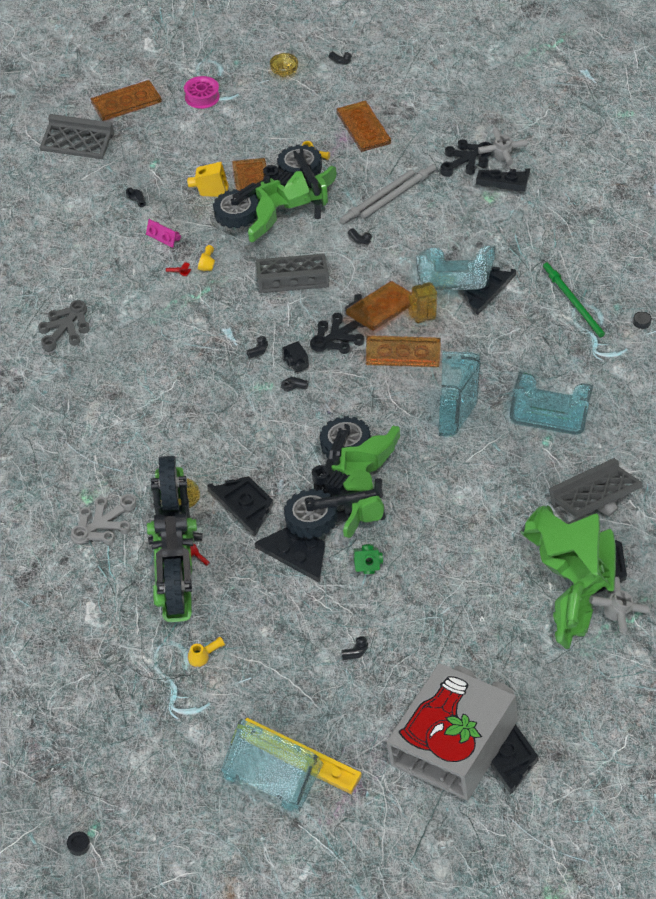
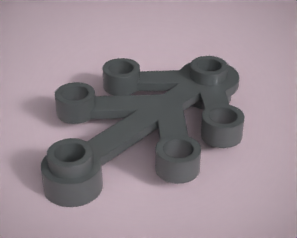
M74 300L69 308L57 311L51 310L48 313L50 322H41L38 325L41 334H46L51 328L58 327L52 335H46L41 339L42 348L45 351L51 352L56 348V341L66 329H68L69 343L73 346L80 343V337L76 333L73 324L76 317L79 321V332L86 334L90 331L89 323L86 322L84 314L87 312V306L82 300ZM68 315L66 318L59 319L60 316Z

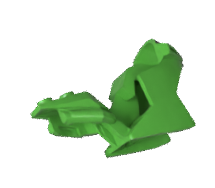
M540 506L530 515L520 533L530 542L540 547L541 560L553 573L564 579L568 578L574 583L556 599L555 612H553L554 621L557 624V631H555L556 641L565 649H570L573 636L582 637L588 632L594 610L593 604L589 602L590 596L594 595L602 587H606L611 592L615 589L616 545L612 529L600 532V517L598 514H593L567 524L553 514L550 506Z

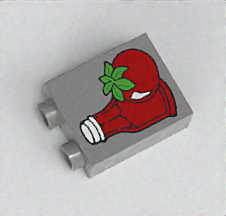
M439 663L386 741L391 766L468 801L489 768L491 761L495 758L500 747L518 721L516 695L510 687L501 682H493L490 685L476 679V676L463 666H455L452 669Z

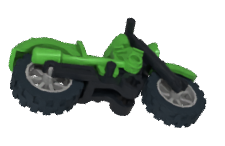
M175 456L159 457V469L155 471V478H151V491L153 492V505L155 508L154 521L147 523V533L152 535L148 537L149 545L152 544V549H154L155 585L153 586L154 605L162 607V616L165 621L181 622L190 619L192 614V558L190 547L193 546L194 540L202 541L203 533L193 532L197 531L196 519L190 518L187 477L184 476L183 468L176 467Z

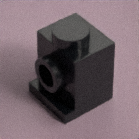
M299 341L282 347L283 361H286L288 366L292 367L295 372L309 368L308 354Z

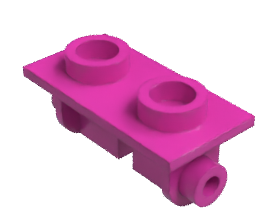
M148 219L146 235L174 248V242L181 239L180 233L159 224L157 221Z

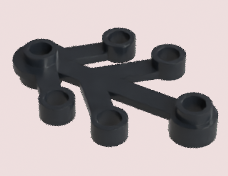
M461 139L458 141L459 150H455L453 146H447L445 148V155L447 157L457 156L461 158L453 162H444L440 167V174L444 177H450L453 175L454 168L468 161L465 172L468 175H473L476 170L475 160L479 155H481L478 162L479 167H488V156L492 152L479 154L478 147L493 144L486 141L480 144H468L466 140ZM469 149V150H474V151L470 152V151H460V150Z
M359 311L356 313L354 321L339 328L343 322V315L341 313H334L332 315L331 333L324 337L325 332L328 331V322L319 321L318 333L310 341V347L314 351L321 352L325 349H337L340 353L347 354L350 351V344L348 342L336 343L331 341H352L356 346L363 345L364 336L362 334L346 333L358 326L366 327L370 322V315L366 311Z

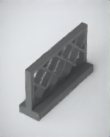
M50 114L48 117L49 124L41 142L40 151L103 160L109 140L114 136L112 122ZM52 129L59 130V132L51 134ZM74 132L75 134L67 137L65 133ZM83 134L91 135L85 139L81 137ZM62 135L65 137V139L60 142L56 141V138ZM102 136L105 139L98 141L97 137ZM78 137L81 141L73 145L71 141ZM94 139L96 143L89 147L86 143ZM52 140L55 143L52 146H46V143ZM66 143L70 144V147L66 149L61 148V146ZM82 145L86 147V149L82 151L76 149ZM100 147V154L92 152V150Z
M325 254L256 259L259 293L329 287V271Z
M612 458L550 487L549 492L551 504L554 507L561 506L575 518H579L642 488L643 485L640 480L619 467L618 460ZM594 491H603V493H594ZM608 491H617L615 493H607ZM577 499H587L586 501H577ZM575 507H583L579 510L575 509Z

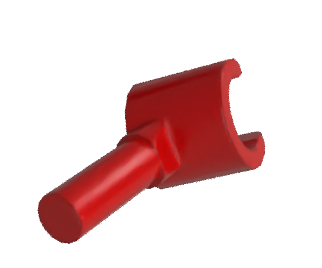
M184 262L181 267L166 268V272H179L182 276H187L191 269H188L190 264Z
M193 544L190 547L191 557L195 555L196 558L208 566L210 562L199 553L197 546Z

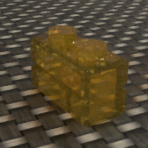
M427 282L422 285L412 286V294L409 295L411 307L408 308L410 317L414 318L418 324L426 320H434L437 308V291L431 282Z

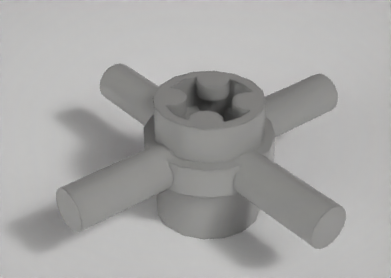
M495 128L493 129L495 136L493 145L478 147L479 154L494 152V157L497 160L506 161L507 165H512L513 160L510 156L512 149L527 146L528 143L526 139L512 142L509 136L501 135L499 129Z
M615 577V589L609 598L593 595L589 598L591 604L605 606V615L610 620L618 621L619 632L621 633L628 631L625 616L630 611L645 614L649 612V606L633 603L632 596L626 591L621 590L619 577Z

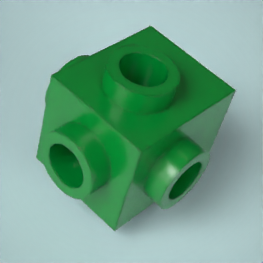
M364 544L362 548H353L356 572L363 571V574H374L375 570H380V564H383V553L379 552L378 547H374L373 544Z

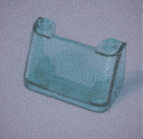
M495 246L482 247L476 254L475 260L445 261L444 252L440 248L429 247L416 255L419 287L423 290H476L484 288L489 281L495 260Z
M442 352V395H440L439 436L451 437L456 435L478 403L481 359L476 353Z
M519 372L513 389L510 408V419L513 423L573 435L581 434L584 431L594 385L580 383L575 386L573 395L536 389V378L532 374Z
M240 719L235 728L220 772L224 774L222 778L231 783H234L235 780L242 781L278 799L281 802L280 806L290 812L293 809L300 812L324 763L316 754L246 720Z

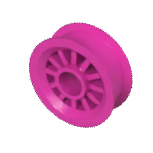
M207 76L191 78L184 85L186 103L198 109L214 106L220 98L218 82Z

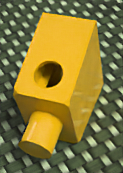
M222 162L197 167L195 177H188L187 179L188 187H197L201 196L218 197L221 193L224 194L225 191H228L229 188Z

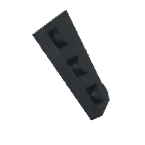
M525 168V171L516 172V169H510L508 172H501L499 169L479 170L475 185L525 192L531 168Z

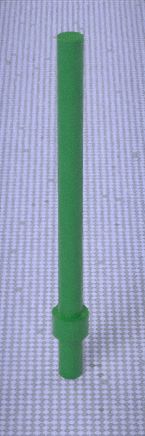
M548 262L544 263L543 268L549 274L548 277L551 281L558 285L599 338L603 337L605 332L564 283L559 272L554 270Z

